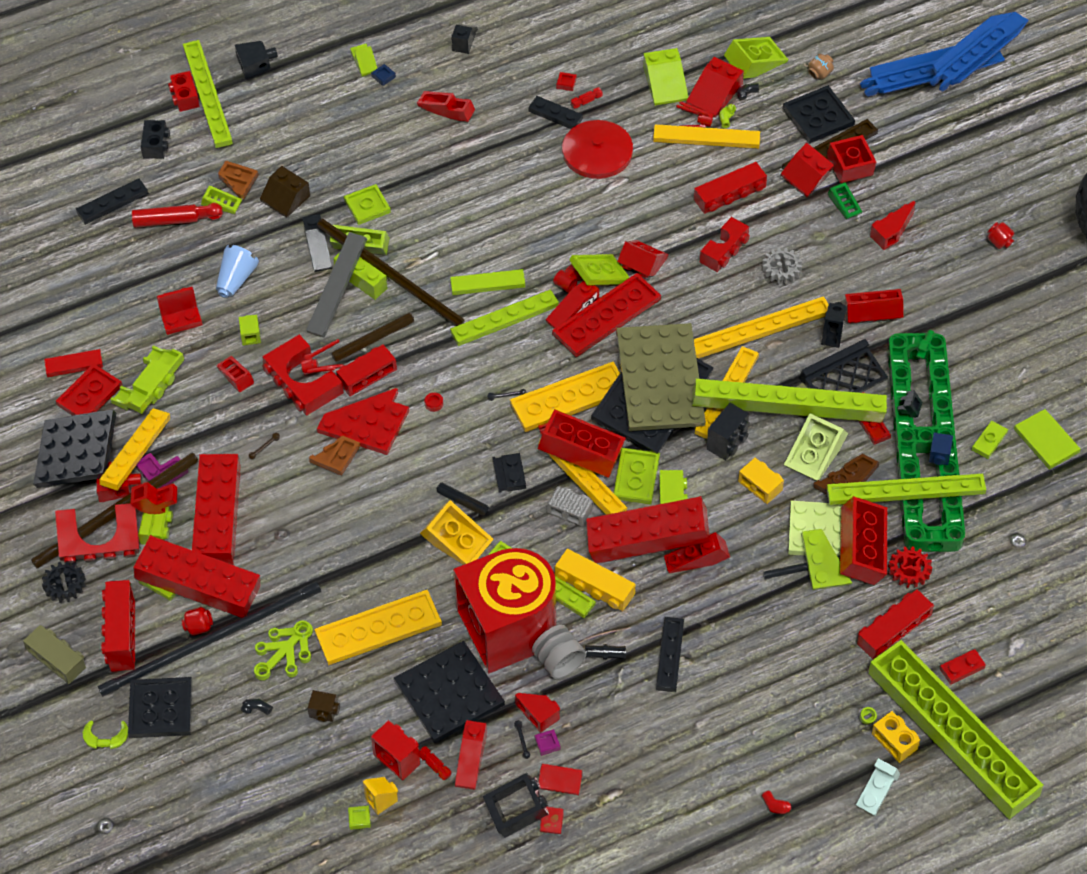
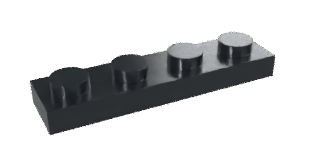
M138 178L76 208V212L86 225L148 195V189Z

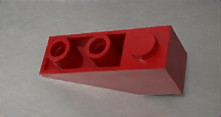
M915 201L904 204L897 211L889 213L885 218L880 221L877 220L872 224L870 237L883 250L899 241L914 214Z
M716 532L710 534V542L685 546L664 556L669 574L712 566L730 558L726 541Z

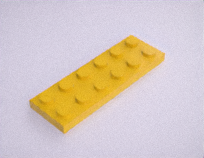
M613 361L510 399V405L524 431L527 432L538 428V425L548 423L554 409L568 415H573L599 405L620 372Z
M427 589L314 630L327 664L331 665L442 626V621Z

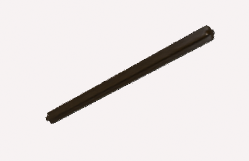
M320 219L317 223L318 228L344 245L347 235L325 219ZM363 248L360 255L363 260L381 271L454 325L458 326L465 322L457 313L370 251Z
M193 452L149 480L148 483L156 489L160 488L198 462L197 456ZM131 493L77 528L81 539L116 517L115 505L130 504ZM58 541L31 559L32 564L36 568L41 567L59 555Z

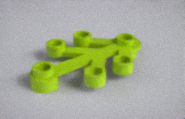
M301 620L293 628L270 629L268 635L269 639L273 642H258L255 645V651L260 656L265 655L267 651H278L266 663L260 662L254 667L255 677L258 680H267L271 675V670L285 655L287 659L286 675L288 677H295L298 674V669L295 665L294 646L300 640L301 651L299 652V660L302 663L310 662L311 653L308 650V638L313 634L312 625L307 621ZM291 636L287 641H279L281 637ZM295 669V671L289 672L288 670Z

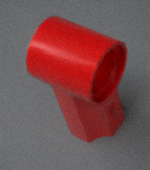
M571 264L565 271L560 270L557 272L553 283L569 293L582 277Z

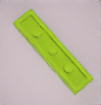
M523 269L450 277L452 295L525 288Z

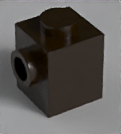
M313 690L307 707L309 718H314L320 722H333L335 715H338L340 711L337 695Z

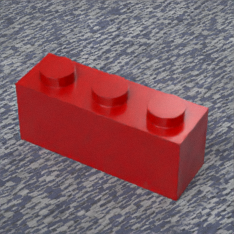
M901 289L845 294L848 323L904 318V303Z
M382 344L379 347L373 348L367 354L356 358L355 361L348 365L342 366L336 371V374L343 383V389L351 397L396 371V358Z

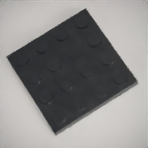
M114 409L44 420L33 482L34 486L41 488L101 478L108 469L117 414Z
M464 640L394 677V682L434 743L464 728L466 720L477 721L505 706L504 699Z

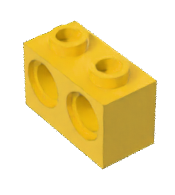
M893 711L873 724L872 735L899 763L918 750L920 742L918 734L914 730H910L905 725L902 717L896 715ZM886 727H892L895 730H888ZM900 742H907L908 745H903Z

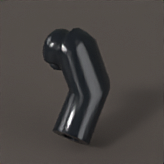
M745 84L738 88L736 92L738 99H746V93L759 92V84Z
M259 698L246 699L242 702L243 705L241 706V711L246 714L251 713L252 709H258L269 715L273 709V706Z

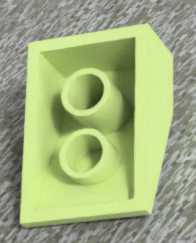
M809 414L784 465L816 481L820 480L840 451L848 433L841 427Z

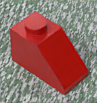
M526 693L515 694V705L540 733L560 720V707L556 701H551L548 696Z

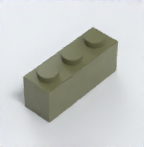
M39 625L23 640L27 652L68 684L86 669L84 656L78 650L73 651L64 639L59 640L50 628L45 629L42 625Z

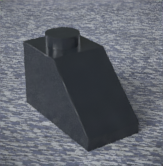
M456 24L451 37L452 51L469 54L478 27Z

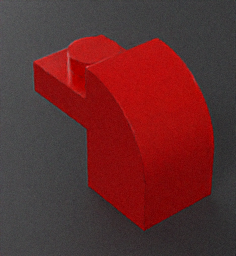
M148 482L131 487L130 504L141 512L162 514L165 513L166 507L177 503V486L173 483L158 489Z

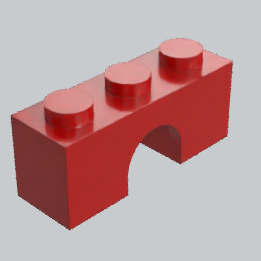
M731 216L721 227L720 239L725 243H716L710 240L700 251L699 262L718 273L722 267H726L729 259L738 253L739 248L748 242L750 238L749 226Z

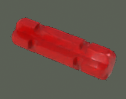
M600 87L592 89L593 91L590 90L579 95V98L571 99L570 104L576 109L595 100L594 98L602 97L603 92Z
M424 746L419 750V757L425 760V763L435 773H439L438 776L442 780H447L451 776V770L444 766V763L434 753H431L428 747Z

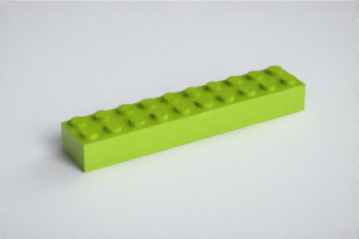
M902 640L870 662L868 674L1009 820L1040 797L1044 785Z

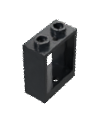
M527 772L483 796L495 827L504 838L549 815L546 809L548 803L545 797L540 795L538 791L541 787L535 777L532 778ZM527 786L535 807L506 821L498 801Z

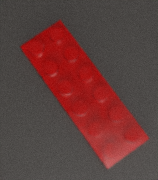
M636 273L552 330V335L575 357H578L616 331L617 328L622 327L660 301L661 294Z

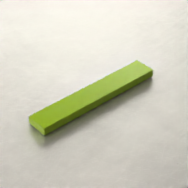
M500 541L488 555L511 547ZM555 576L556 601L582 618H585L596 605V601Z

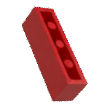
M753 162L695 187L693 200L704 214L713 212L717 208L729 205L740 198H745L754 192L766 188L767 175L757 162Z
M918 589L913 593H907L897 605L893 604L887 613L883 616H877L870 626H865L859 631L857 645L874 660L932 615L934 604Z

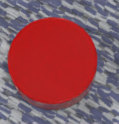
M429 393L424 399L426 409L431 412L439 411L443 407V397L439 393Z

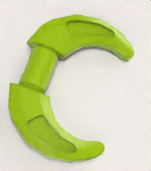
M92 720L85 725L82 732L83 740L89 747L97 749L98 746L114 749L121 746L127 740L128 726L124 721H121V731L112 737L111 740L98 739V737L92 734Z

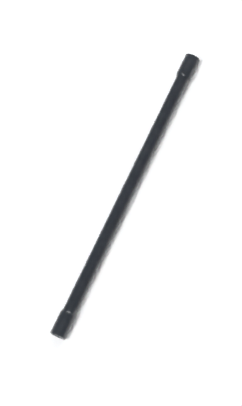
M315 581L293 594L122 676L97 686L99 692L104 697L130 683V680H137L288 606L320 593V586Z

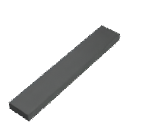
M349 232L306 329L308 333L325 337L365 246L366 237Z

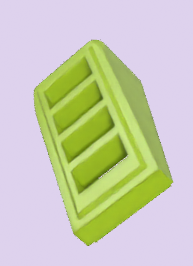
M209 185L202 197L201 205L208 206L210 203H218L222 206L224 212L235 214L242 199Z

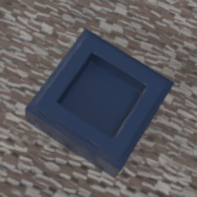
M383 64L371 72V76L384 86L396 78V73Z

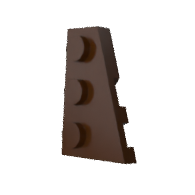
M862 453L844 464V467L840 470L827 474V478L814 482L813 487L828 495L827 484L866 482L879 467V462Z

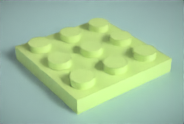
M791 501L788 554L806 556L801 535L802 531L822 529L836 555L840 556L841 507L844 504L829 505V503Z

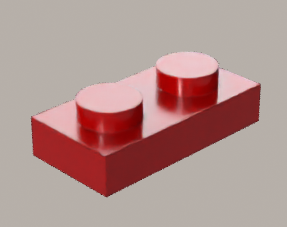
M973 649L940 665V671L949 684L952 685L985 669L986 664L976 649Z

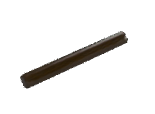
M407 313L334 350L331 353L332 358L337 362L414 322L413 315Z

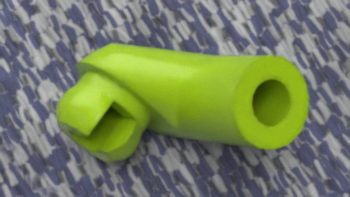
M729 104L720 111L719 117L722 128L730 127L729 119L736 111L735 105Z

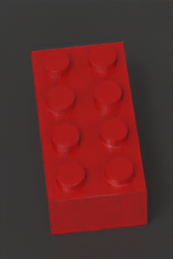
M554 409L542 433L537 449L609 478L626 438Z
M855 496L841 507V575L872 585L877 584L887 575V507Z
M130 580L105 582V590H102V600L105 602V607H102V618L105 619V624L102 625V636L105 637V642L101 643V649L105 657V664H109L111 672L134 670L135 597Z

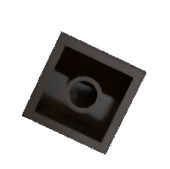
M281 166L269 177L260 201L287 218L310 197L309 182Z

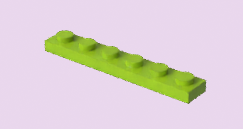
M550 289L450 329V333L456 344L461 346L555 309L559 302Z

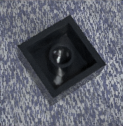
M729 403L708 428L707 450L725 461L730 455L733 456L741 442L744 443L748 438L749 413Z

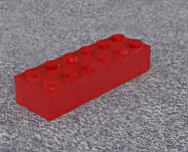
M199 454L192 550L234 565L241 470L239 455Z
M702 496L586 519L589 553L595 563L710 542L707 508Z
M151 535L133 567L136 580L241 618L247 615L261 587L259 574Z

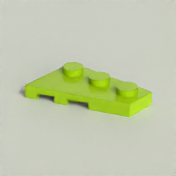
M823 530L802 531L801 535L812 591L851 585L852 581L850 578L840 574V560Z

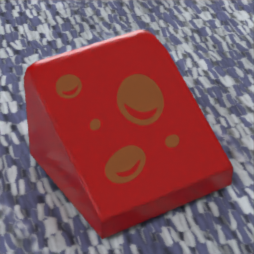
M546 807L549 815L541 818L540 832L561 834L564 809Z

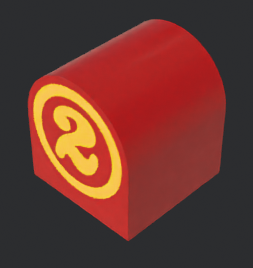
M508 548L454 568L456 609L488 674L534 656L532 647L535 641L545 631L557 624L556 579L550 564L533 551L522 548Z

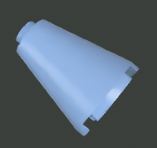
M229 245L226 246L216 285V290L220 296L224 298L232 297L258 266V258H252L250 251L236 245H232L231 248H229Z

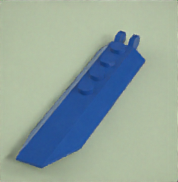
M1016 12L989 17L932 63L936 75L932 78L930 84L935 86L942 79L944 81L941 83L939 90L944 91L949 85L961 83L1017 37L1029 20Z
M952 47L870 67L871 77L863 79L860 86L866 89L864 91L866 96H874L878 92L884 94L931 82L932 78L936 75L932 63ZM998 51L978 69L1003 62L1005 58Z

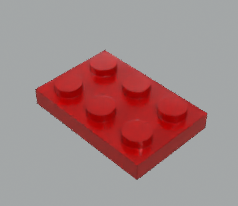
M93 363L56 400V405L73 416L97 412L120 389V386H123L122 381Z

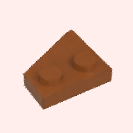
M225 161L218 172L219 178L242 200H244L259 175L258 170Z
M341 436L334 443L325 446L323 451L316 456L312 454L309 457V462L342 476L359 450L360 442Z

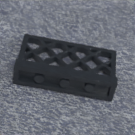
M863 339L802 369L799 379L803 384L806 383L810 389L826 390L824 388L826 382L836 385L835 391H838V387L842 386L849 388V392L853 389L854 391L852 392L862 393L886 381L888 376L869 350L867 340ZM866 355L870 360L869 365L860 363L859 358ZM844 365H854V372L843 370ZM857 366L868 369L867 376L856 374ZM870 370L878 372L881 377L878 379L869 377ZM831 371L839 373L838 381L827 378L828 373ZM841 375L852 377L851 384L841 382ZM854 378L865 380L864 386L853 385ZM817 379L824 382L822 388H818L811 381Z

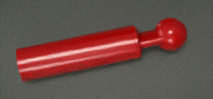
M210 203L208 206L199 207L191 204L132 210V222L134 228L193 223L197 222L198 219L207 218L218 220L223 215V209L218 203Z

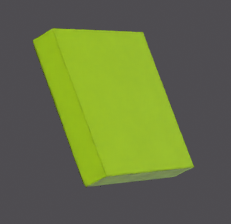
M377 184L343 196L347 207L358 225L391 213V209Z

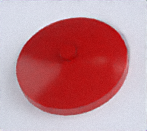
M605 120L586 121L576 125L566 134L562 144L563 159L572 171L583 177L592 179L608 178L619 174L629 165L633 156V142L628 132L613 122Z

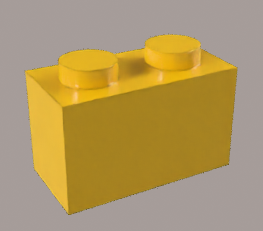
M754 458L739 471L738 482L764 503L768 504L783 491L784 480L780 474L774 473L764 462Z

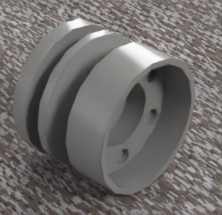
M557 625L545 631L532 647L533 654L544 664V668L554 679H561L574 672L586 657L585 649L577 640H574L573 634L569 632L565 625Z

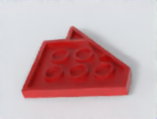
M394 388L325 413L317 427V433L335 439L345 436L360 442V447L388 455L410 410L408 406L394 402L398 395V389Z

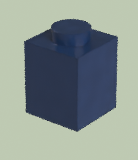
M933 434L929 457L930 463L937 465L949 464L953 435Z

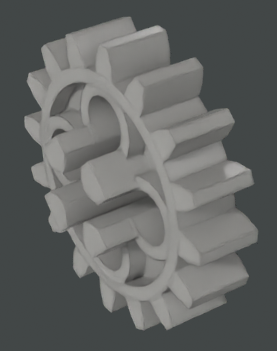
M778 247L776 252L772 249L770 254H765L762 271L765 272L766 277L771 276L770 281L776 279L778 284L781 281L787 284V280L794 282V277L799 278V274L802 272V260L799 259V254L794 255V250L788 252L785 247L784 251H781L780 247Z

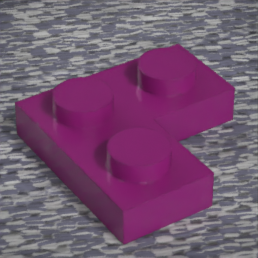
M149 453L141 458L135 467L148 482L181 459L175 456L160 465L155 457ZM188 469L161 487L169 485L189 472Z

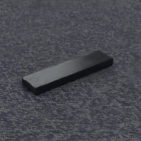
M664 617L656 690L676 692L684 629L683 618Z

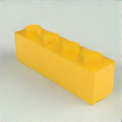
M568 548L555 565L556 577L573 585L579 591L587 592L594 599L608 603L613 609L624 611L635 595V583Z

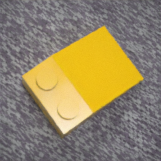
M451 500L440 508L420 532L434 547L463 565L477 560L494 540Z

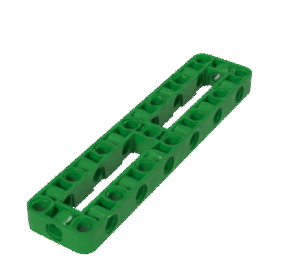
M927 333L893 334L889 339L887 354L898 479L921 477L919 457H917L916 453H930L934 433L953 435L949 464H936L937 477L959 475L946 340L943 335L938 333L934 334L924 358L926 359L931 427H916L913 418L909 414H901L898 410V406L904 405L901 397L907 396V392L911 391V368L908 360L922 359L917 357L918 348ZM962 496L939 497L942 526H927L923 523V499L900 500L905 547L911 550L913 546L915 551L922 549V552L959 551L963 547L965 538Z

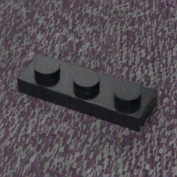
M536 96L528 107V112L569 129L580 124L583 120V114L539 96Z

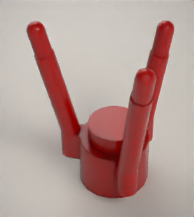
M682 101L679 102L680 105H676L679 109L698 115L697 122L700 123V125L680 126L711 127L714 113H709Z
M339 339L311 354L305 355V360H301L304 375L315 372L334 371L344 366L343 364L319 366L317 359H313L314 356L339 343Z

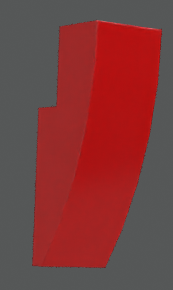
M424 91L417 102L419 107L427 111L458 121L468 122L475 111L471 99L456 98L454 93Z

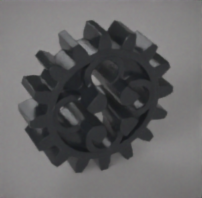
M58 562L57 567L51 565V571L45 570L46 576L42 577V587L46 596H50L52 601L58 598L59 603L63 599L70 602V597L77 598V592L83 593L82 587H86L84 581L86 578L82 568H77L76 563L70 566L69 562H66L65 565ZM61 573H64L65 582L68 590L64 591L63 582L60 576Z

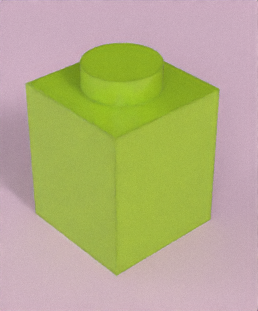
M257 315L239 317L242 345L261 343Z

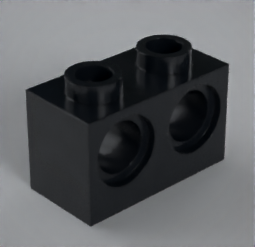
M144 120L141 141L143 159H164L165 152H168L167 138H170V128L166 126L165 120Z

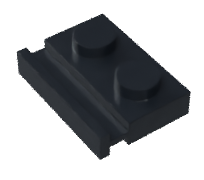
M520 453L502 455L499 458L492 457L499 493L505 490L509 492L526 489Z

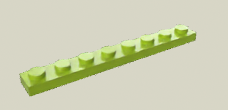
M200 40L184 43L183 49L215 147L233 144L232 137Z
M982 473L827 484L829 505L845 504L853 496L870 502L980 495L986 494V485Z

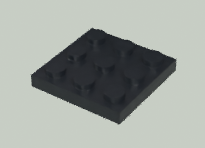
M829 85L783 103L784 111L809 144L855 125V119Z
M192 677L130 680L129 738L191 735Z

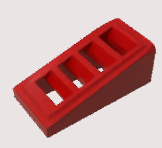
M233 356L216 365L218 370L238 392H242L254 384L251 373Z

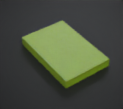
M613 254L572 255L569 259L587 285L621 284L630 278Z
M1046 409L1014 426L1017 434L1049 470L1080 453L1081 448Z
M622 448L614 494L621 501L652 505L660 453L656 454L649 451Z

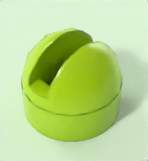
M865 707L860 712L859 717L863 724L869 725L876 720L877 713L873 708ZM867 715H872V717L868 718L867 720L864 719V717H866Z

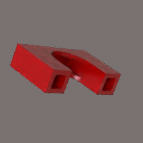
M299 334L262 356V367L267 375L270 374L273 377L275 384L283 388L286 397L294 401L296 408L299 411H303L307 416L342 395L344 390L342 381L333 371H329L308 383H300L289 377L291 370L301 364V360H305V355L311 354L310 345Z
M131 504L115 505L116 533L109 542L102 545H91L81 539L77 531L75 509L55 511L60 561L74 563L76 559L94 561L96 557L114 559L116 555H124V557L136 556V553H139L135 507Z

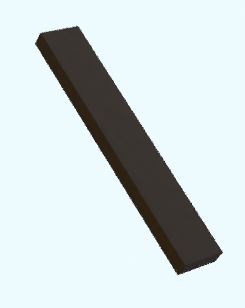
M866 119L813 148L828 159L827 153L831 142L863 135L865 140L878 134V129ZM790 160L782 164L783 170L790 162Z

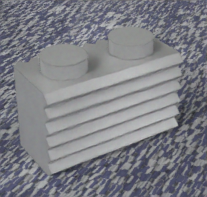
M557 486L547 504V513L583 527L586 519L592 512L593 501L586 495H578L569 488Z

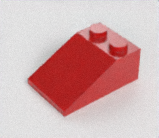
M713 57L704 68L686 103L709 113H714L716 118L736 94L737 89L743 85L744 70Z

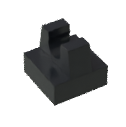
M915 390L908 391L907 396L901 397L904 405L898 406V410L901 414H909L911 418H916L919 416L923 402Z

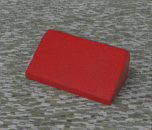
M541 764L538 782L541 787L540 789L579 795L583 771Z

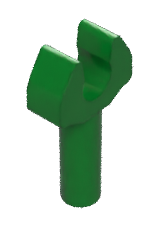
M928 330L925 338L922 339L917 357L922 359L926 357L928 347L935 334L934 331Z

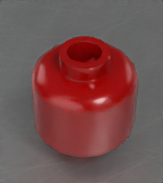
M996 222L987 231L989 234L988 240L998 249H1002L1004 246L1008 248L1014 242L1012 238L1015 233L1004 222Z
M203 607L186 611L182 620L184 631H188L193 636L209 631L211 625H213L210 611Z

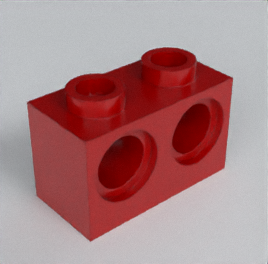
M186 71L170 75L171 83H168L170 93H174L172 95L173 104L178 106L179 112L199 108L198 95L191 72Z

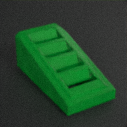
M846 182L830 188L827 194L846 220L862 214L863 211ZM850 209L855 210L854 212L848 213V210Z

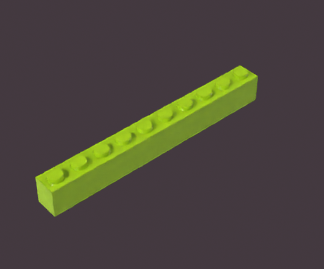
M696 379L693 387L692 406L725 409L729 403H732L744 411L801 416L812 414L824 418L883 422L887 413V395Z

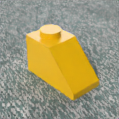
M385 777L365 779L363 781L365 800L377 815L398 802V789L392 781L389 783Z

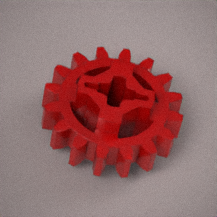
M913 546L911 550L904 547L903 552L897 549L896 555H891L889 574L893 575L894 581L900 580V586L906 583L907 588L910 587V584H913L916 588L918 583L924 585L925 580L930 579L933 568L931 566L932 560H927V553L921 554L922 549L915 551Z

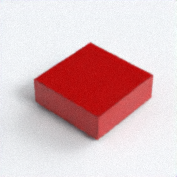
M560 72L556 89L573 91L577 75Z

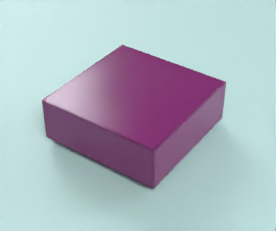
M554 729L534 735L541 756L561 750Z

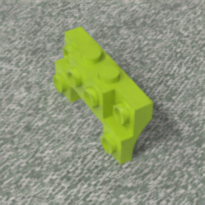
M153 345L149 355L143 358V362L147 364V367L132 384L133 390L120 386V391L114 398H111V403L125 410L130 408L142 414L150 403L154 405L163 396L165 389L173 383L175 379L174 372L184 361L183 353L175 349L165 350Z

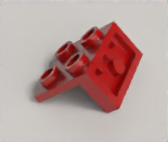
M193 287L182 288L157 296L162 322L167 335L203 325Z

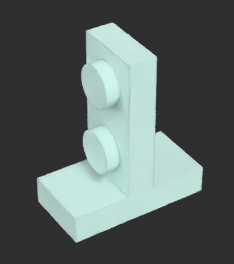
M879 758L874 765L876 769L856 806L874 816L877 814L894 780L897 781L900 776L897 768Z

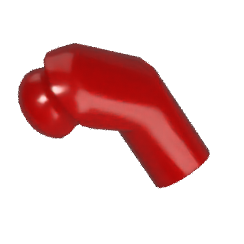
M766 791L762 794V798L770 812L778 814L790 812V802L775 799L771 791Z

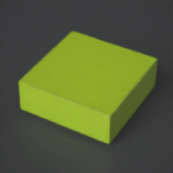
M369 805L348 808L350 830L371 828Z

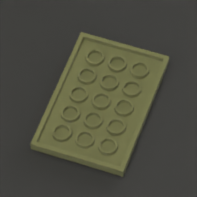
M692 324L617 328L616 334L629 431L705 426L704 407L692 406L694 383L696 379H699Z

